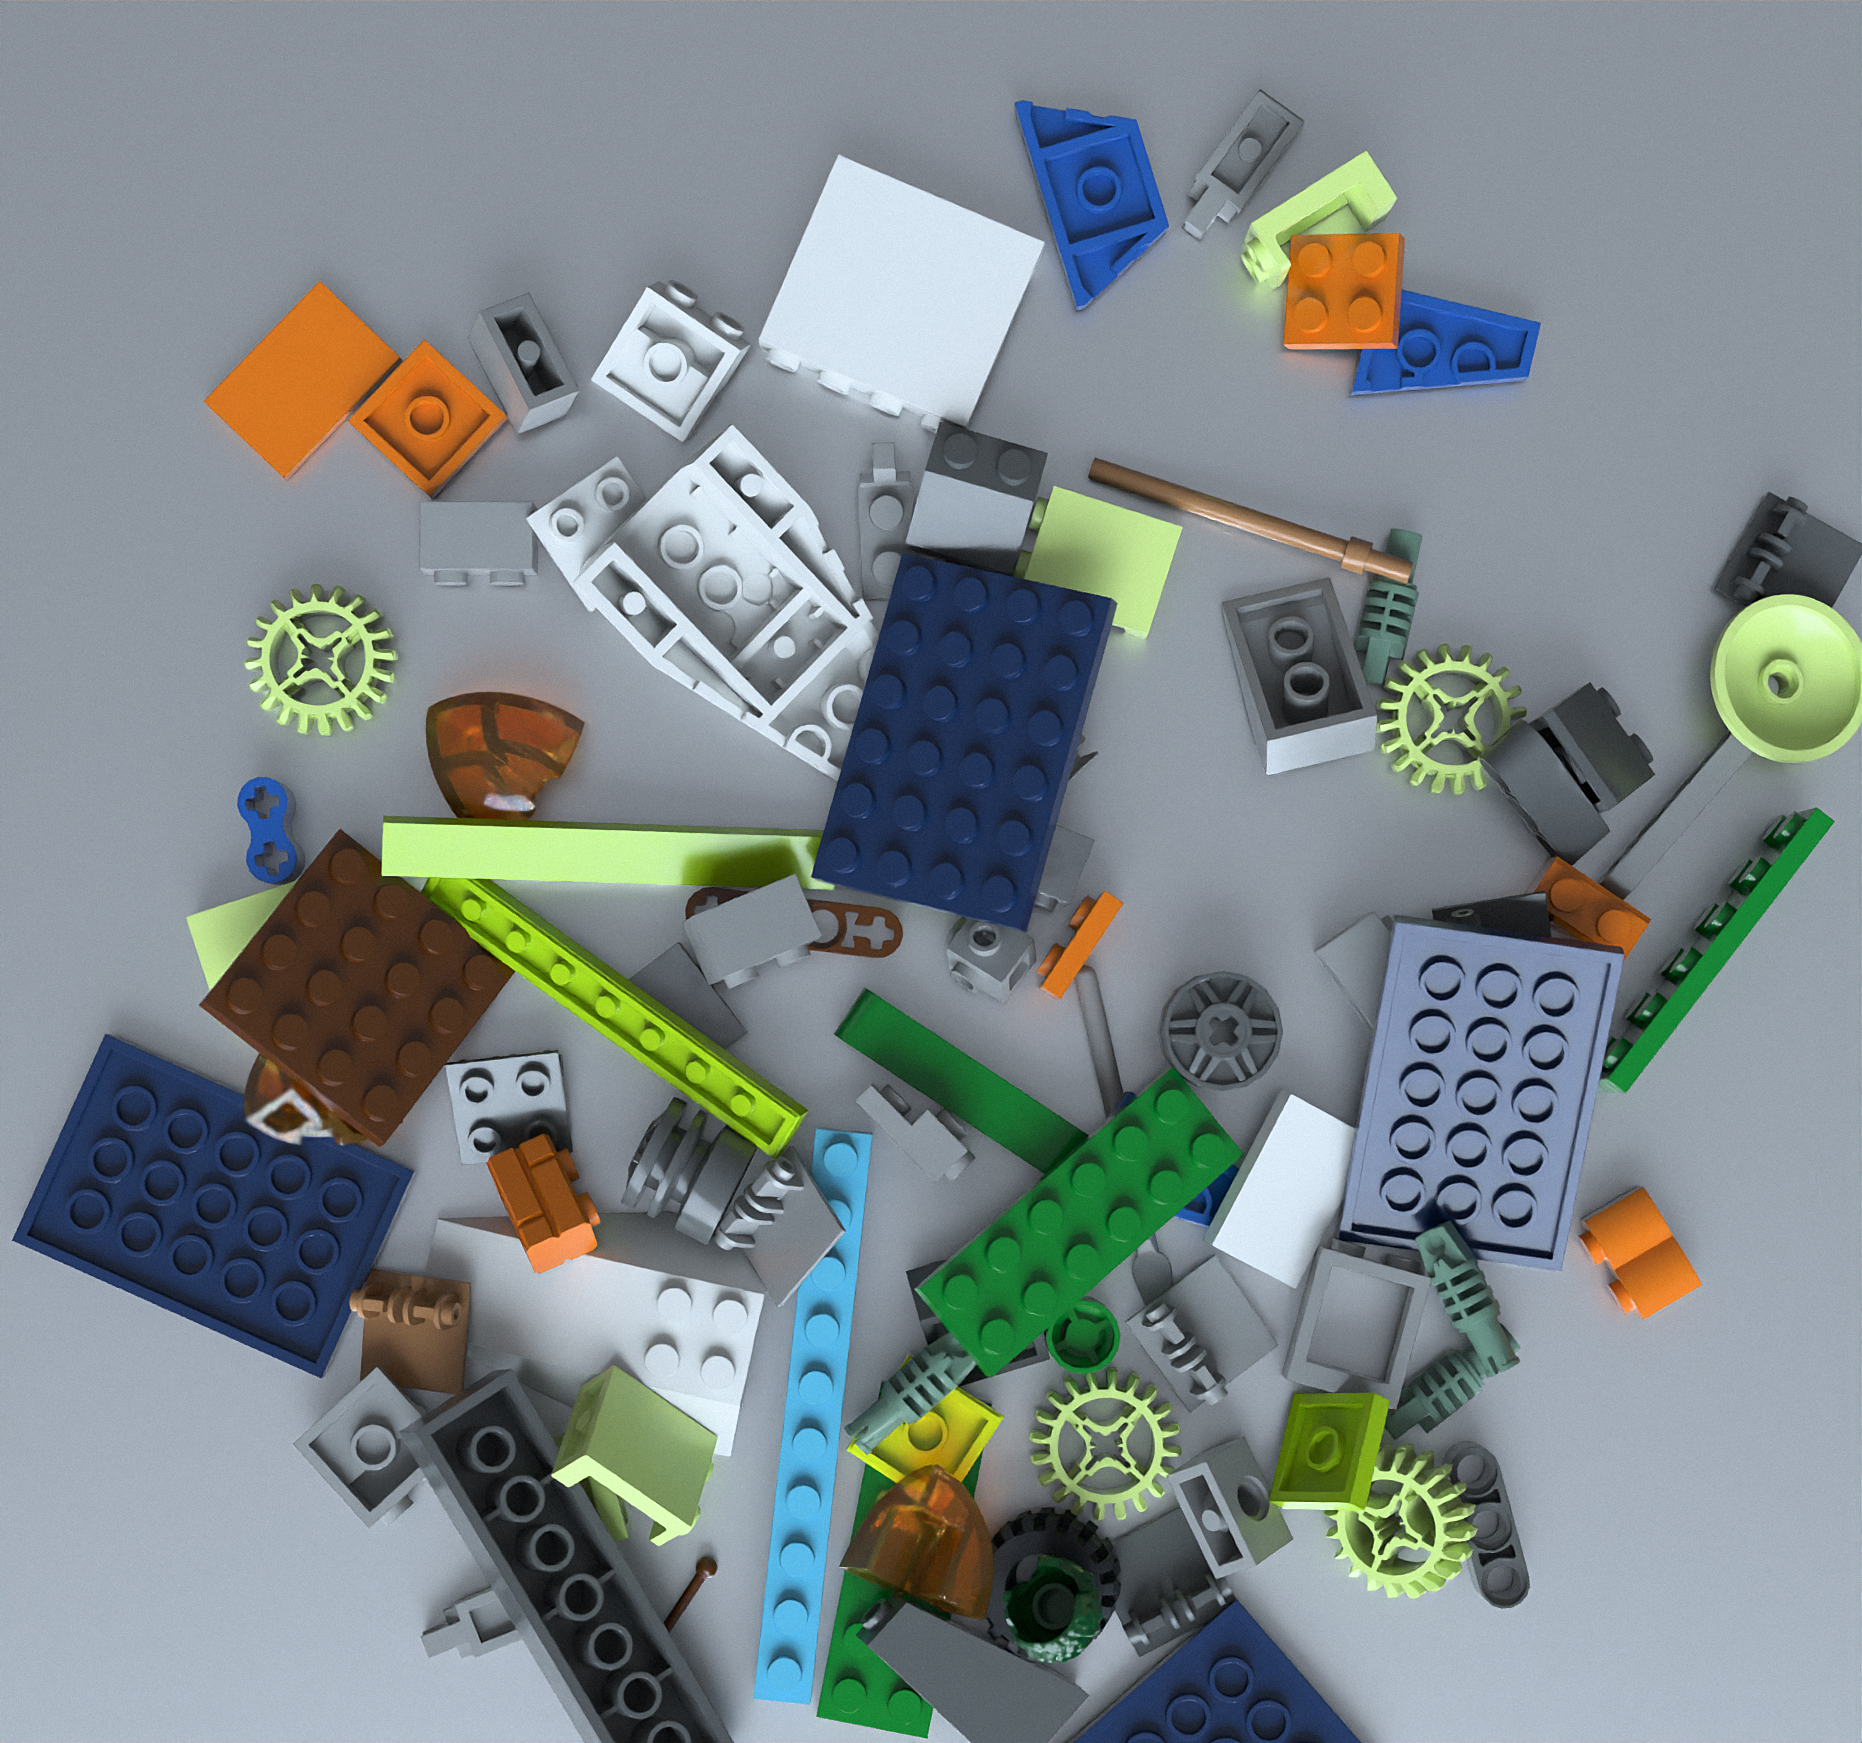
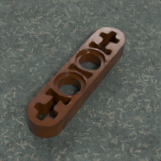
M717 887L702 888L694 892L688 899L685 908L686 920L695 915L697 906L706 905L708 897H717V903L720 905L745 895L749 891ZM806 899L812 913L818 910L829 911L836 916L839 925L837 935L832 940L825 943L814 941L808 944L807 947L810 951L876 959L885 958L899 948L903 938L902 925L898 917L891 911L879 907ZM845 913H858L859 915L854 924L858 926L869 927L873 925L874 917L885 918V927L894 930L893 940L883 941L882 948L875 950L871 948L869 938L853 936L855 946L853 948L843 947L842 943L847 933Z

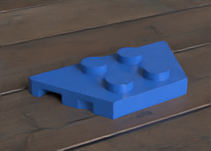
M1018 101L1014 103V109L1076 311L1082 310L1168 230V220L1136 119L1113 115L1099 117L1093 116L1089 111L1066 108V111L1035 106L1030 101Z

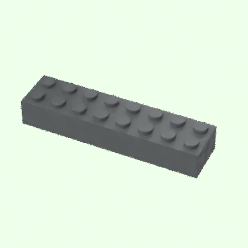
M512 1369L490 1372L399 1431L584 1743H734L580 1483L577 1482L571 1487H567L551 1476L560 1449Z

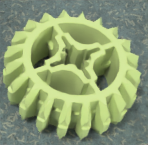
M312 584L310 602L307 603L303 594L297 588L291 589L289 591V598L293 605L292 608L287 610L281 602L274 599L270 602V607L278 616L275 622L272 623L261 616H258L255 620V624L259 628L267 631L265 639L262 640L257 637L247 638V646L262 651L261 658H249L244 661L246 669L263 671L262 676L253 679L249 683L250 690L253 692H263L270 689L271 692L260 703L261 708L269 712L283 704L276 719L283 726H287L299 714L297 731L302 734H309L315 719L318 720V729L323 736L332 735L333 718L338 719L339 725L344 731H352L354 729V722L350 712L356 710L359 716L369 721L373 717V713L364 704L369 696L381 704H385L388 700V696L375 688L378 680L386 683H395L397 676L388 670L381 669V663L397 661L398 652L392 649H380L379 646L394 637L393 631L390 628L372 630L381 621L383 614L375 608L360 616L366 604V599L360 594H356L344 606L346 590L341 586L336 585L331 591L329 600L325 601L323 587L320 584ZM316 616H335L349 621L351 625L342 632L337 630L328 637L317 638L301 622ZM289 634L297 647L298 657L293 667L287 671L289 676L282 681L279 673L278 658L283 641ZM362 639L365 648V666L359 682L354 686L345 671V662L350 653L356 649L354 644ZM305 640L326 653L333 650L334 657L327 659L333 662L330 669L338 677V681L332 675L321 671L317 667L312 670L310 669L309 663L315 661L310 658L313 651L306 644ZM326 682L332 689L336 690L342 699L326 705H308L298 702L292 696L301 688L306 690L315 683Z
M1445 643L1437 647L1436 663H1434L1426 649L1416 652L1419 671L1405 660L1398 664V672L1406 681L1405 683L1393 678L1385 680L1383 687L1395 695L1396 698L1395 700L1384 698L1376 701V709L1381 712L1391 713V719L1377 722L1376 732L1392 731L1394 739L1380 745L1379 748L1382 754L1390 753L1398 748L1403 755L1391 766L1394 772H1400L1409 763L1416 768L1409 778L1410 785L1418 786L1423 781L1425 775L1428 774L1432 776L1429 785L1430 793L1439 794L1444 787L1446 778L1450 780V789L1452 794L1456 796L1464 793V777L1466 776L1475 790L1486 787V780L1482 772L1483 766L1479 762L1478 757L1512 727L1510 726V720L1526 717L1527 708L1521 706L1509 707L1508 700L1519 696L1522 693V689L1519 685L1512 686L1506 691L1502 689L1499 682L1508 677L1510 670L1504 666L1491 676L1486 671L1493 659L1490 653H1484L1478 659L1476 665L1470 664L1472 647L1470 645H1463L1458 652L1457 660L1454 661L1452 660L1451 649ZM1437 675H1456L1470 680L1476 686L1463 697L1454 698L1446 695L1439 687L1435 689L1427 679ZM1413 692L1421 699L1420 705L1427 713L1428 719L1426 728L1414 741L1411 739L1406 721L1407 707ZM1487 698L1491 703L1494 713V731L1488 747L1480 740L1482 735L1478 732L1474 722L1477 709ZM1470 701V706L1461 713L1462 716L1457 721L1458 726L1461 728L1459 734H1455L1453 727L1447 732L1442 731L1433 739L1431 738V734L1440 727L1439 723L1444 718L1440 710L1441 706L1446 705L1447 712H1449L1453 708L1458 709ZM1448 741L1458 746L1462 752L1467 750L1475 760L1463 765H1446L1438 763L1424 754L1439 742Z
M1109 1366L1106 1371V1383L1097 1384V1375L1095 1372L1084 1375L1088 1386L1078 1389L1075 1379L1068 1375L1063 1379L1067 1390L1071 1393L1066 1399H1063L1058 1392L1052 1389L1046 1393L1049 1402L1057 1407L1055 1412L1052 1414L1045 1409L1037 1408L1034 1413V1417L1038 1421L1048 1425L1047 1431L1032 1430L1029 1432V1440L1031 1442L1046 1444V1450L1036 1451L1030 1455L1031 1463L1033 1465L1050 1463L1051 1468L1043 1471L1038 1476L1040 1485L1046 1486L1058 1479L1061 1484L1052 1494L1053 1501L1059 1504L1070 1493L1074 1494L1075 1498L1071 1505V1512L1077 1516L1083 1512L1087 1501L1093 1502L1092 1513L1095 1521L1103 1520L1105 1504H1113L1114 1513L1118 1520L1125 1519L1126 1510L1123 1501L1132 1498L1139 1512L1145 1511L1147 1504L1140 1493L1145 1488H1148L1154 1496L1161 1498L1165 1491L1154 1478L1157 1473L1166 1477L1175 1470L1171 1465L1162 1462L1163 1457H1180L1182 1454V1448L1179 1445L1165 1443V1437L1175 1436L1181 1432L1180 1425L1177 1422L1165 1424L1160 1422V1419L1171 1413L1173 1410L1172 1405L1169 1401H1165L1152 1408L1150 1403L1157 1396L1159 1389L1154 1384H1150L1140 1395L1136 1393L1135 1390L1139 1384L1140 1376L1135 1372H1130L1124 1386L1117 1385V1368ZM1098 1398H1115L1129 1403L1122 1412L1119 1411L1114 1417L1105 1421L1095 1420L1078 1408L1080 1405ZM1142 1415L1148 1421L1152 1437L1151 1451L1145 1466L1135 1459L1126 1446L1127 1438L1135 1428L1134 1424ZM1066 1420L1084 1438V1449L1076 1459L1077 1463L1069 1472L1064 1468L1058 1451L1060 1431ZM1083 1425H1088L1095 1433L1099 1431L1104 1436L1109 1435L1112 1431H1117L1120 1438L1114 1440L1116 1446H1120L1118 1451L1127 1462H1123L1115 1454L1111 1455L1106 1451L1093 1457L1090 1449L1095 1448L1096 1444L1094 1441H1091V1433ZM1106 1466L1115 1467L1132 1479L1126 1484L1108 1489L1094 1488L1082 1484L1088 1476L1091 1477L1097 1470Z
M1383 1444L1379 1447L1365 1510H1326L1323 1513L1337 1521L1336 1525L1328 1529L1326 1537L1340 1539L1342 1547L1336 1551L1334 1558L1345 1559L1349 1557L1353 1562L1348 1577L1356 1578L1365 1573L1367 1575V1591H1376L1384 1585L1388 1598H1397L1404 1591L1409 1598H1418L1426 1592V1589L1429 1592H1436L1445 1586L1446 1579L1452 1580L1460 1574L1463 1567L1459 1561L1463 1562L1468 1559L1474 1550L1465 1540L1474 1537L1478 1527L1464 1520L1465 1517L1474 1513L1476 1505L1468 1502L1462 1503L1459 1495L1466 1490L1467 1483L1457 1482L1453 1485L1448 1479L1452 1472L1453 1464L1446 1463L1436 1469L1434 1467V1451L1426 1450L1417 1457L1413 1444H1404L1398 1447L1397 1450H1395L1392 1444ZM1382 1479L1404 1483L1402 1490L1394 1495L1387 1492L1379 1495L1372 1491L1371 1488L1376 1480ZM1400 1510L1398 1515H1400L1401 1517H1396L1395 1512ZM1400 1524H1405L1406 1530L1402 1531L1403 1527ZM1406 1547H1411L1415 1550L1422 1547L1431 1552L1426 1561L1413 1562L1398 1558L1399 1552Z

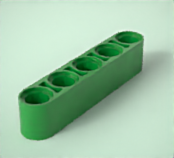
M865 987L834 1032L835 1036L1044 1174L1089 1136Z

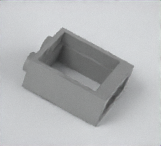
M1333 1238L1331 1248L1318 1246L1314 1253L1281 1375L1286 1380L1332 1393H1376L1390 1400L1389 1408L1396 1410L1429 1291L1430 1277L1418 1273L1420 1262L1393 1254H1387L1385 1264L1363 1258L1366 1247ZM1332 1265L1410 1287L1385 1380L1307 1359Z

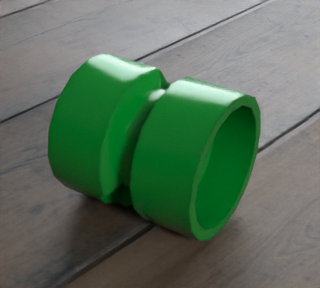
M1083 1296L1044 1331L1050 1354L1061 1367L1072 1373L1089 1374L1100 1371L1113 1360L1119 1349L1120 1331L1117 1320L1104 1303L1092 1296Z

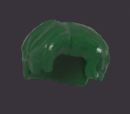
M1040 1555L1038 1557L1037 1569L1032 1574L1030 1581L1019 1582L1013 1588L1003 1592L1002 1601L1006 1605L1004 1615L1013 1641L1021 1649H1024L1030 1657H1035L1041 1663L1045 1661L1050 1664L1055 1661L1063 1663L1079 1656L1099 1634L1103 1610L1100 1606V1596L1094 1575L1090 1571L1081 1568L1073 1560H1067L1062 1556Z

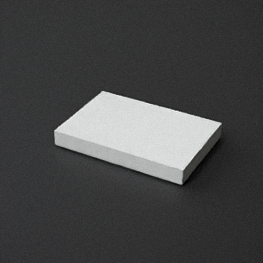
M1281 1089L1210 1224L1203 1241L1296 1289L1343 1199L1355 1128Z

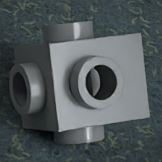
M959 918L950 929L945 940L949 970H951L950 974L953 979L965 989L974 993L981 989L1003 1004L1006 1003L1036 962L1035 942L1032 937L1021 931L969 918Z

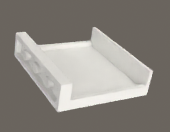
M838 155L758 339L760 348L768 352L765 359L780 368L796 372L800 365L819 373L817 382L834 391L848 394L850 387L870 395L868 403L881 411L899 416L903 409L922 417L920 425L933 433L937 432L939 422L968 430L970 418L1031 276L1035 273L1041 260L1045 242Z

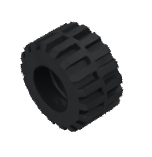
M1055 1507L1042 1508L1039 1513L1034 1514L1029 1510L1019 1514L1012 1522L1008 1521L1002 1526L983 1549L984 1552L977 1560L974 1569L977 1579L972 1584V1597H978L980 1603L975 1611L979 1621L983 1619L988 1620L991 1626L987 1633L994 1641L1001 1636L1008 1642L1005 1650L1016 1655L1021 1648L1011 1637V1631L1004 1615L1006 1605L1002 1601L1003 1592L1017 1584L1016 1570L1018 1565L1024 1558L1034 1554L1062 1556L1067 1560H1073L1081 1568L1090 1571L1094 1575L1100 1596V1606L1103 1610L1099 1634L1094 1640L1105 1628L1120 1596L1122 1583L1118 1582V1575L1121 1572L1119 1558H1112L1110 1552L1114 1546L1109 1538L1106 1537L1102 1540L1095 1533L1099 1527L1090 1519L1085 1525L1076 1520L1077 1515L1072 1514L1070 1510H1066L1064 1514L1055 1513ZM1029 1655L1027 1657L1028 1660L1039 1661L1035 1657H1030Z

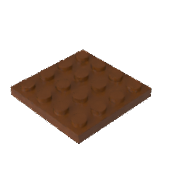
M339 829L200 1002L199 1006L370 1141L381 1147L387 1142L515 971L481 947L478 942L470 937L463 926L400 876H382V861L342 829Z

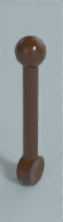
M702 1557L697 1561L695 1566L697 1573L663 1622L669 1634L704 1581L712 1578L717 1573L718 1565L713 1558Z

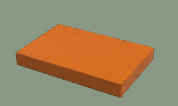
M319 281L214 389L204 402L285 480H288L403 360Z

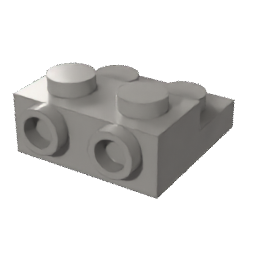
M872 1083L855 1100L935 1183L943 1175L952 1182L974 1161L975 1156L961 1142L968 1134L967 1131L944 1108L935 1116L927 1107L911 1123L905 1117L911 1110L910 1105L889 1084L879 1091Z
M381 1365L376 1367L293 1443L298 1451L368 1528L374 1525L380 1518L388 1526L414 1503L407 1493L422 1480L431 1487L399 1433L400 1430L428 1412L421 1405L418 1407Z

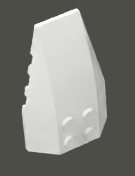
M731 424L681 465L597 549L572 583L651 665L838 782L879 633L871 621L873 617L863 599L858 598L843 570H845V567L834 548L830 549L817 525L820 523L810 506L739 430Z
M664 1211L656 1218L646 1215L647 1212L598 1213L601 1223L592 1227L598 1244L595 1250L573 1260L566 1259L563 1264L539 1274L534 1272L509 1216L437 1219L425 1276L471 1282L466 1356L494 1370L512 1369L520 1383L572 1409L580 1386L616 1365L716 1435L718 1440L714 1453L731 1456L743 1402V1392L763 1301L767 1291L741 1247L724 1250L716 1244L713 1237L709 1245H705L675 1230V1221L678 1214L675 1212Z

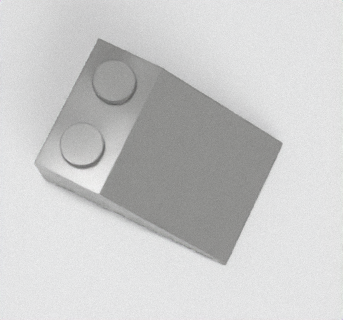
M1330 577L1222 602V611L1250 727L1266 776L1375 750L1377 713Z

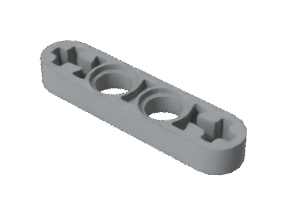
M1729 730L1607 869L1598 881V884L1624 900L1752 755L1753 751L1744 746Z

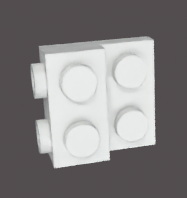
M669 280L667 285L658 281L646 288L591 380L681 442H685L690 438L716 394L724 389L751 343L740 337L744 332V328L732 317L722 312H715L714 316L711 317L694 304L698 300V296L690 288L674 280Z

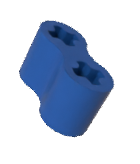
M257 777L248 781L241 788L237 800L240 815L248 823L251 831V843L247 850L246 863L249 871L256 879L273 885L288 884L294 882L301 875L305 867L303 849L292 833V819L296 812V799L287 785L268 777ZM265 790L269 795L279 798V805L270 808L269 818L266 813L255 810V802H260L264 799ZM274 845L277 850L288 853V861L279 864V873L274 868L264 865V857H269L273 854L272 846Z

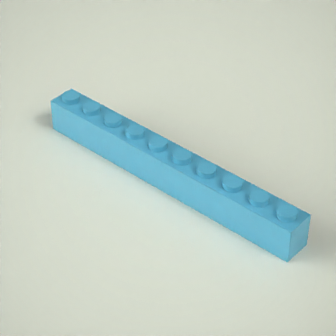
M817 1127L815 1130L811 1175L846 1232L798 1287L753 1699L810 1705L873 1138V1133L823 1127Z

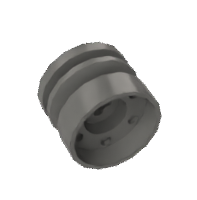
M1220 971L1195 976L1176 988L1161 1010L1157 1032L1162 1055L1170 1067H1174L1183 1079L1194 1086L1227 1091L1246 1087L1266 1074L1279 1054L1283 1028L1279 1008L1264 987L1246 975ZM1212 1018L1218 1021H1224L1228 1018L1232 1019L1234 1025L1231 1027L1230 1033L1235 1039L1230 1045L1224 1041H1219L1215 1044L1210 1042L1208 1038L1212 1035L1213 1029L1208 1023Z
M673 1097L667 1109L651 1122L628 1168L626 1190L621 1202L635 1208L646 1188L649 1187L655 1190L656 1193L646 1215L656 1218L670 1199L681 1203L674 1229L705 1245H709L716 1232L715 1228L719 1220L724 1217L758 1147L728 1125L721 1129L712 1143L702 1139L708 1113L701 1109L694 1117L687 1131L678 1127L688 1103Z

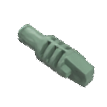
M1390 529L1385 553L1414 562L1407 584L1382 575L1373 577V581L1369 582L1354 647L1355 651L1366 653L1362 670L1366 683L1383 686L1390 658L1402 661L1404 659L1419 594L1416 591L1417 586L1412 584L1422 541L1421 534L1402 529Z
M1452 1222L1440 1223L1417 1236L1416 1242L1431 1284L1435 1286L1439 1299L1443 1301L1444 1309L1447 1315H1450L1454 1329H1458L1461 1334L1466 1332L1481 1361L1487 1378L1495 1376L1499 1373L1498 1371L1502 1373L1517 1365L1520 1360L1515 1355L1497 1319V1316L1501 1314L1499 1311L1501 1306L1498 1300H1495L1492 1294L1493 1291L1490 1285L1487 1284L1483 1271H1480L1476 1257Z
M1500 1323L1514 1353L1518 1352L1521 1349L1520 1345L1505 1326ZM1470 1345L1461 1353L1457 1349L1453 1352L1450 1350L1402 1388L1399 1399L1404 1405L1386 1418L1384 1428L1394 1440H1397L1417 1423H1419L1426 1434L1482 1391L1481 1388L1485 1385L1482 1380L1487 1376L1473 1346Z
M950 1332L925 1347L889 1378L880 1390L882 1397L851 1424H847L844 1427L850 1438L855 1437L857 1440L854 1443L866 1455H869L873 1451L872 1449L904 1421L909 1425L912 1422L916 1423L959 1386L975 1367L976 1363Z

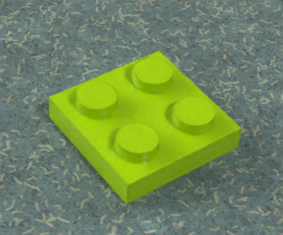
M1294 1393L1268 1502L1283 1509L1365 1510L1390 1400L1376 1393Z

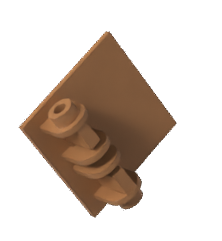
M372 1269L366 1285L361 1289H354L349 1300L350 1309L358 1312L360 1318H364L360 1381L381 1365L400 1387L454 1395L464 1390L471 1282Z

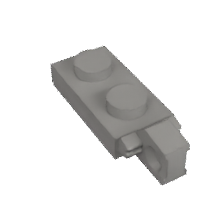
M1259 89L1195 176V184L1188 192V195L1198 202L1184 220L1185 223L1182 228L1200 240L1217 216L1229 223L1235 214H1239L1303 127L1305 120Z
M894 442L872 443L873 473L860 474V487H857L863 601L890 599L902 553L917 556L916 551L904 548L914 512L913 485H910V471L896 472Z
M492 1587L458 1600L453 1606L444 1609L443 1613L447 1622L423 1631V1636H420L429 1658L456 1647L461 1658L474 1655L476 1658L522 1639Z

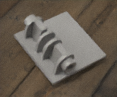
M789 1146L776 1161L770 1160L763 1166V1173L755 1183L749 1184L744 1189V1195H740L735 1200L734 1207L736 1211L731 1210L726 1218L719 1220L713 1238L716 1244L724 1250L741 1247L776 1306L782 1307L846 1230L794 1146Z
M1215 1254L1125 1321L1190 1413L1205 1401L1210 1406L1221 1401L1228 1394L1225 1389L1227 1384L1279 1345Z

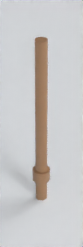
M1096 457L1089 471L1088 479L1342 562V569L1361 575L1366 570L1407 584L1414 566V562L1372 549V542L1351 536L1348 541Z

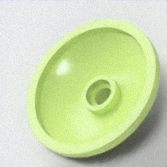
M1781 594L1763 598L1746 606L1726 624L1719 635L1712 654L1710 668L1711 689L1716 708L1730 732L1744 746L1770 760L1784 763H1803L1825 757L1841 748L1850 740L1862 723V643L1854 629L1839 613L1813 598L1802 595ZM1770 676L1774 677L1779 684L1777 694L1769 688L1768 680Z

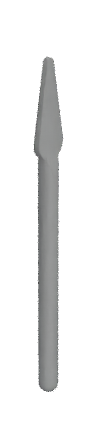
M1084 965L1075 976V982L1107 1119L1123 1096V1089L1097 975L1092 967ZM1155 1233L1136 1249L1138 1257L1134 1260L1132 1266V1274L1145 1306L1173 1286L1171 1263L1162 1252H1159Z

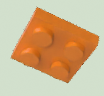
M1400 233L1291 235L1289 257L1291 267L1288 271L1283 344L1289 350L1398 349L1405 238Z
M424 339L355 412L348 422L423 492L433 499L503 425L508 417Z
M1103 891L1096 900L1087 895L1067 923L1069 927L1075 930V933L1065 948L1055 943L1036 970L1038 974L1044 977L1038 988L1056 1000L1061 999L1124 903L1106 891Z

